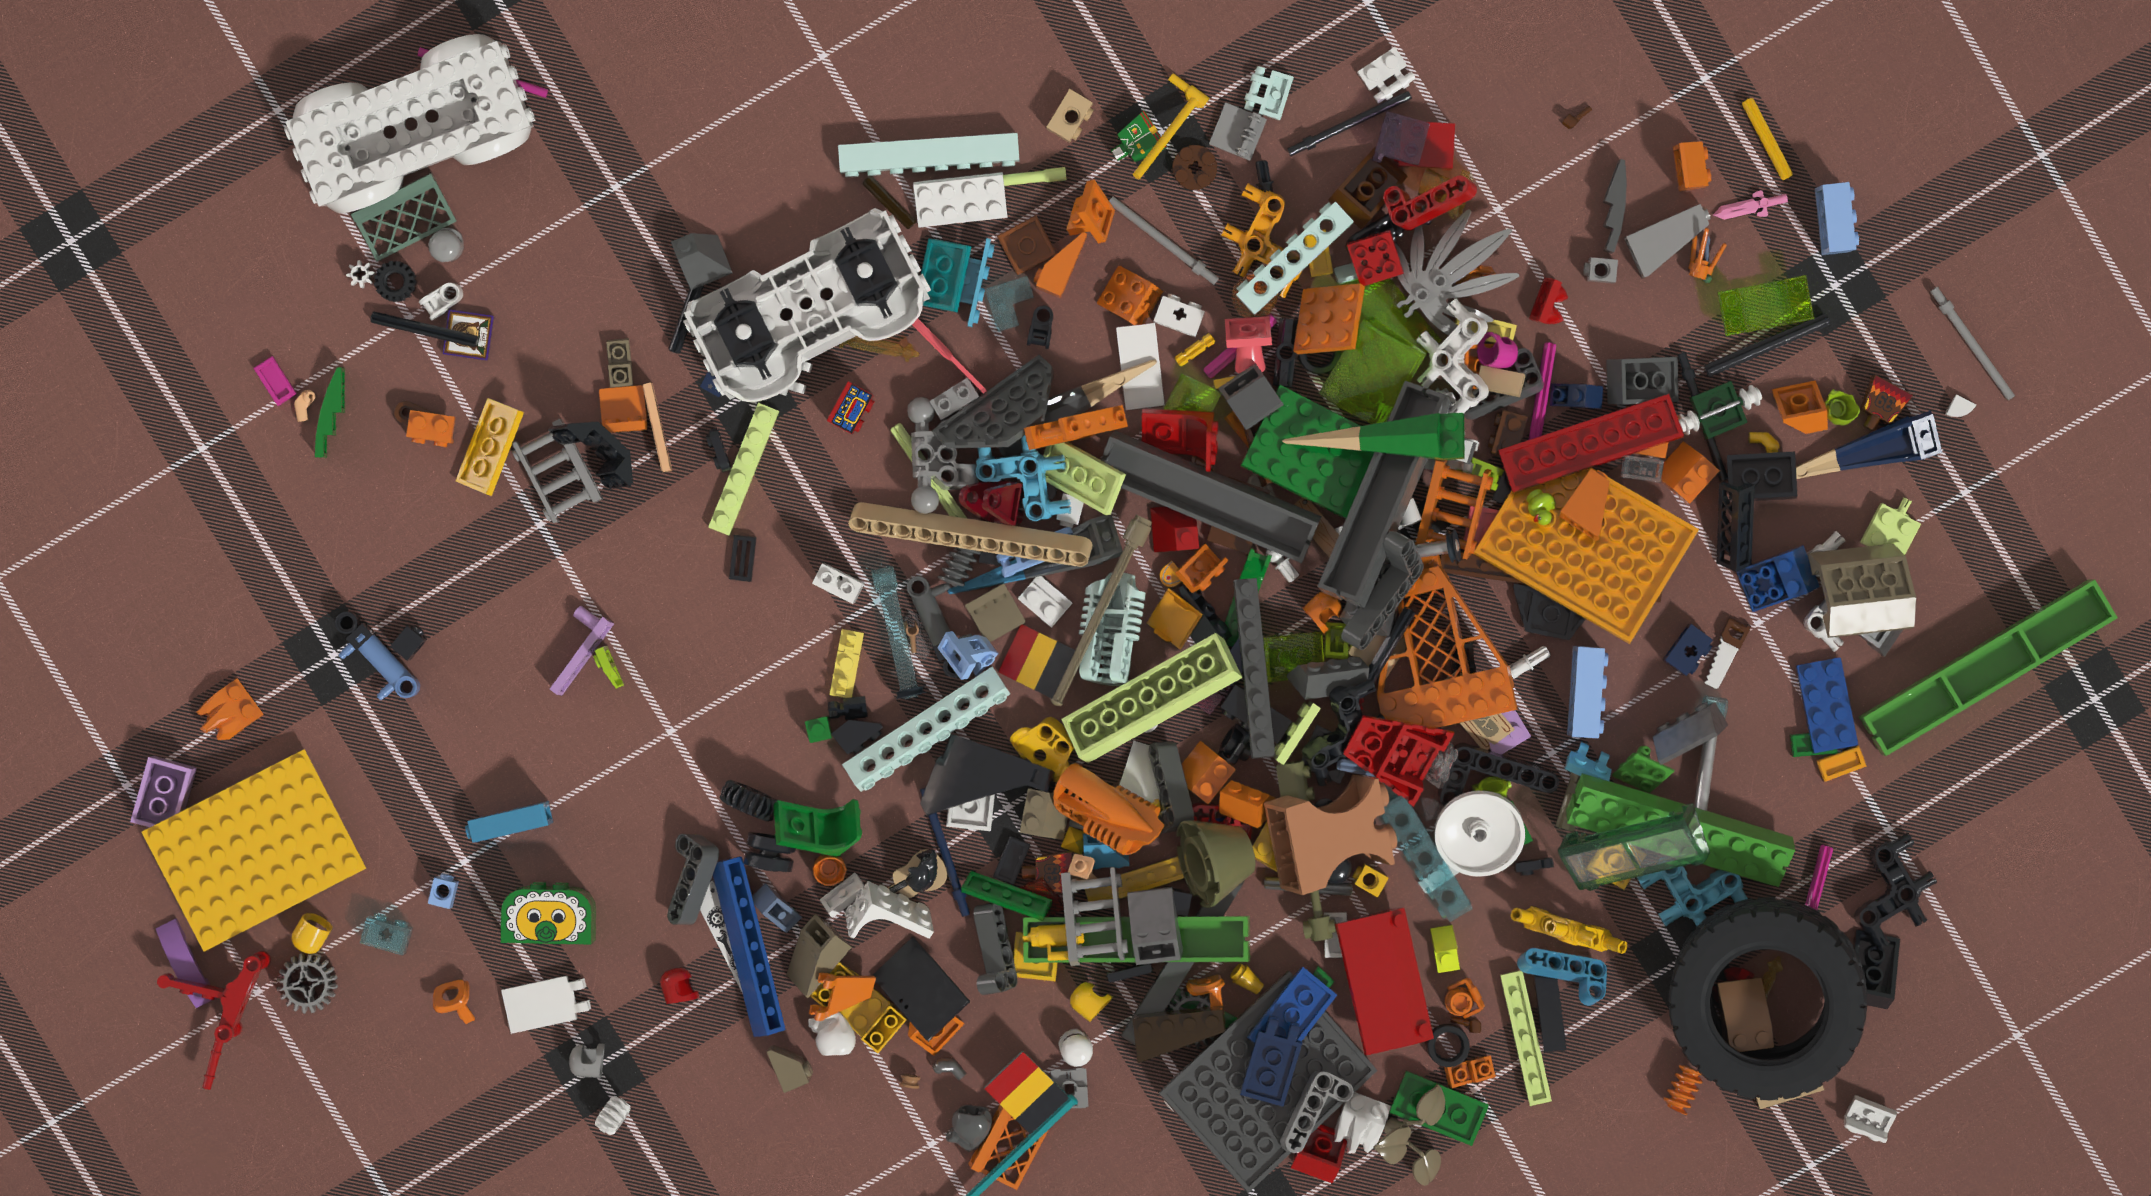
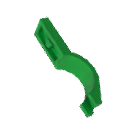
M1251 548L1239 579L1257 578L1259 593L1272 555L1264 556L1255 553V549ZM1235 596L1225 620L1228 631L1232 635L1226 641L1227 646L1233 647L1239 638Z

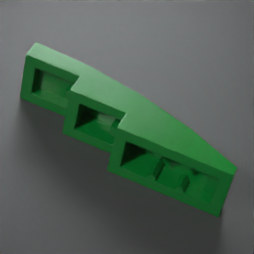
M342 367L336 368L320 410L315 441L316 458H327V435H336V413H345V368Z

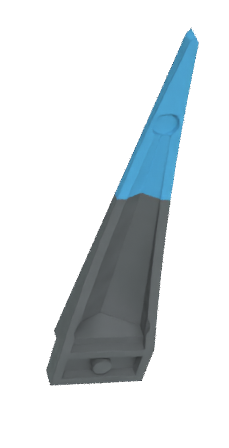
M1112 514L1090 519L1072 529L1073 535L1086 537L1092 542L1093 546L1090 557L1085 566L1078 567L1045 561L1016 572L1009 577H1003L1001 572L1003 568L1000 566L964 582L965 586L950 588L948 593L955 594L1103 564V561L1120 557L1123 550ZM1016 559L1010 561L1011 565L1017 563Z

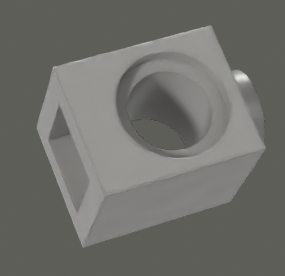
M1591 257L1588 262L1584 263L1583 275L1587 276V281L1615 283L1618 260ZM1597 264L1605 267L1606 272L1604 276L1596 275L1594 269Z

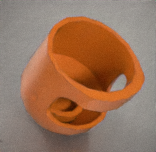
M1322 591L1317 593L1302 608L1324 635L1329 630L1326 622L1333 616L1339 618L1343 610L1338 598L1324 594Z

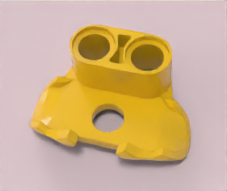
M1046 717L1032 729L1028 727L1020 728L1010 737L1011 744L1023 759L1027 758L1032 763L1055 772L1053 782L1057 783L1060 776L1069 767L1068 759L1074 750V746L1065 726L1054 717ZM1044 726L1050 727L1052 733H1047L1044 730ZM1060 741L1067 742L1069 748H1064ZM1036 750H1043L1046 753V759L1043 761L1037 760L1034 755Z

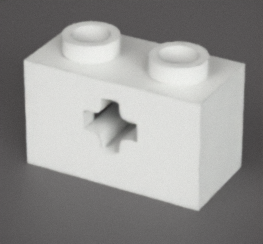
M1168 294L1167 297L1163 296L1153 322L1196 337L1205 311L1201 310L1202 306L1190 301L1188 305L1181 303V298L1172 294ZM1183 309V314L1187 315L1186 318H1181L1180 321L1176 320V315L1173 312Z

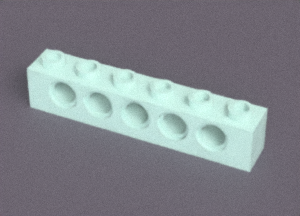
M1328 202L1319 211L1321 215L1316 220L1311 218L1303 226L1305 230L1299 236L1295 233L1287 240L1288 246L1283 251L1278 249L1269 257L1272 261L1266 267L1262 264L1253 272L1255 277L1250 282L1245 280L1236 288L1239 291L1236 296L1254 315L1353 224L1354 221L1336 202L1332 205ZM1328 220L1332 223L1333 228L1329 232H1323L1320 229V223ZM1306 236H1313L1316 239V245L1308 248L1304 245L1303 239ZM1290 251H1296L1300 259L1296 263H1290L1287 260V254ZM1278 266L1282 268L1283 276L1275 279L1271 276L1270 270ZM1257 282H1263L1266 284L1267 290L1263 294H1257L1254 291V285Z

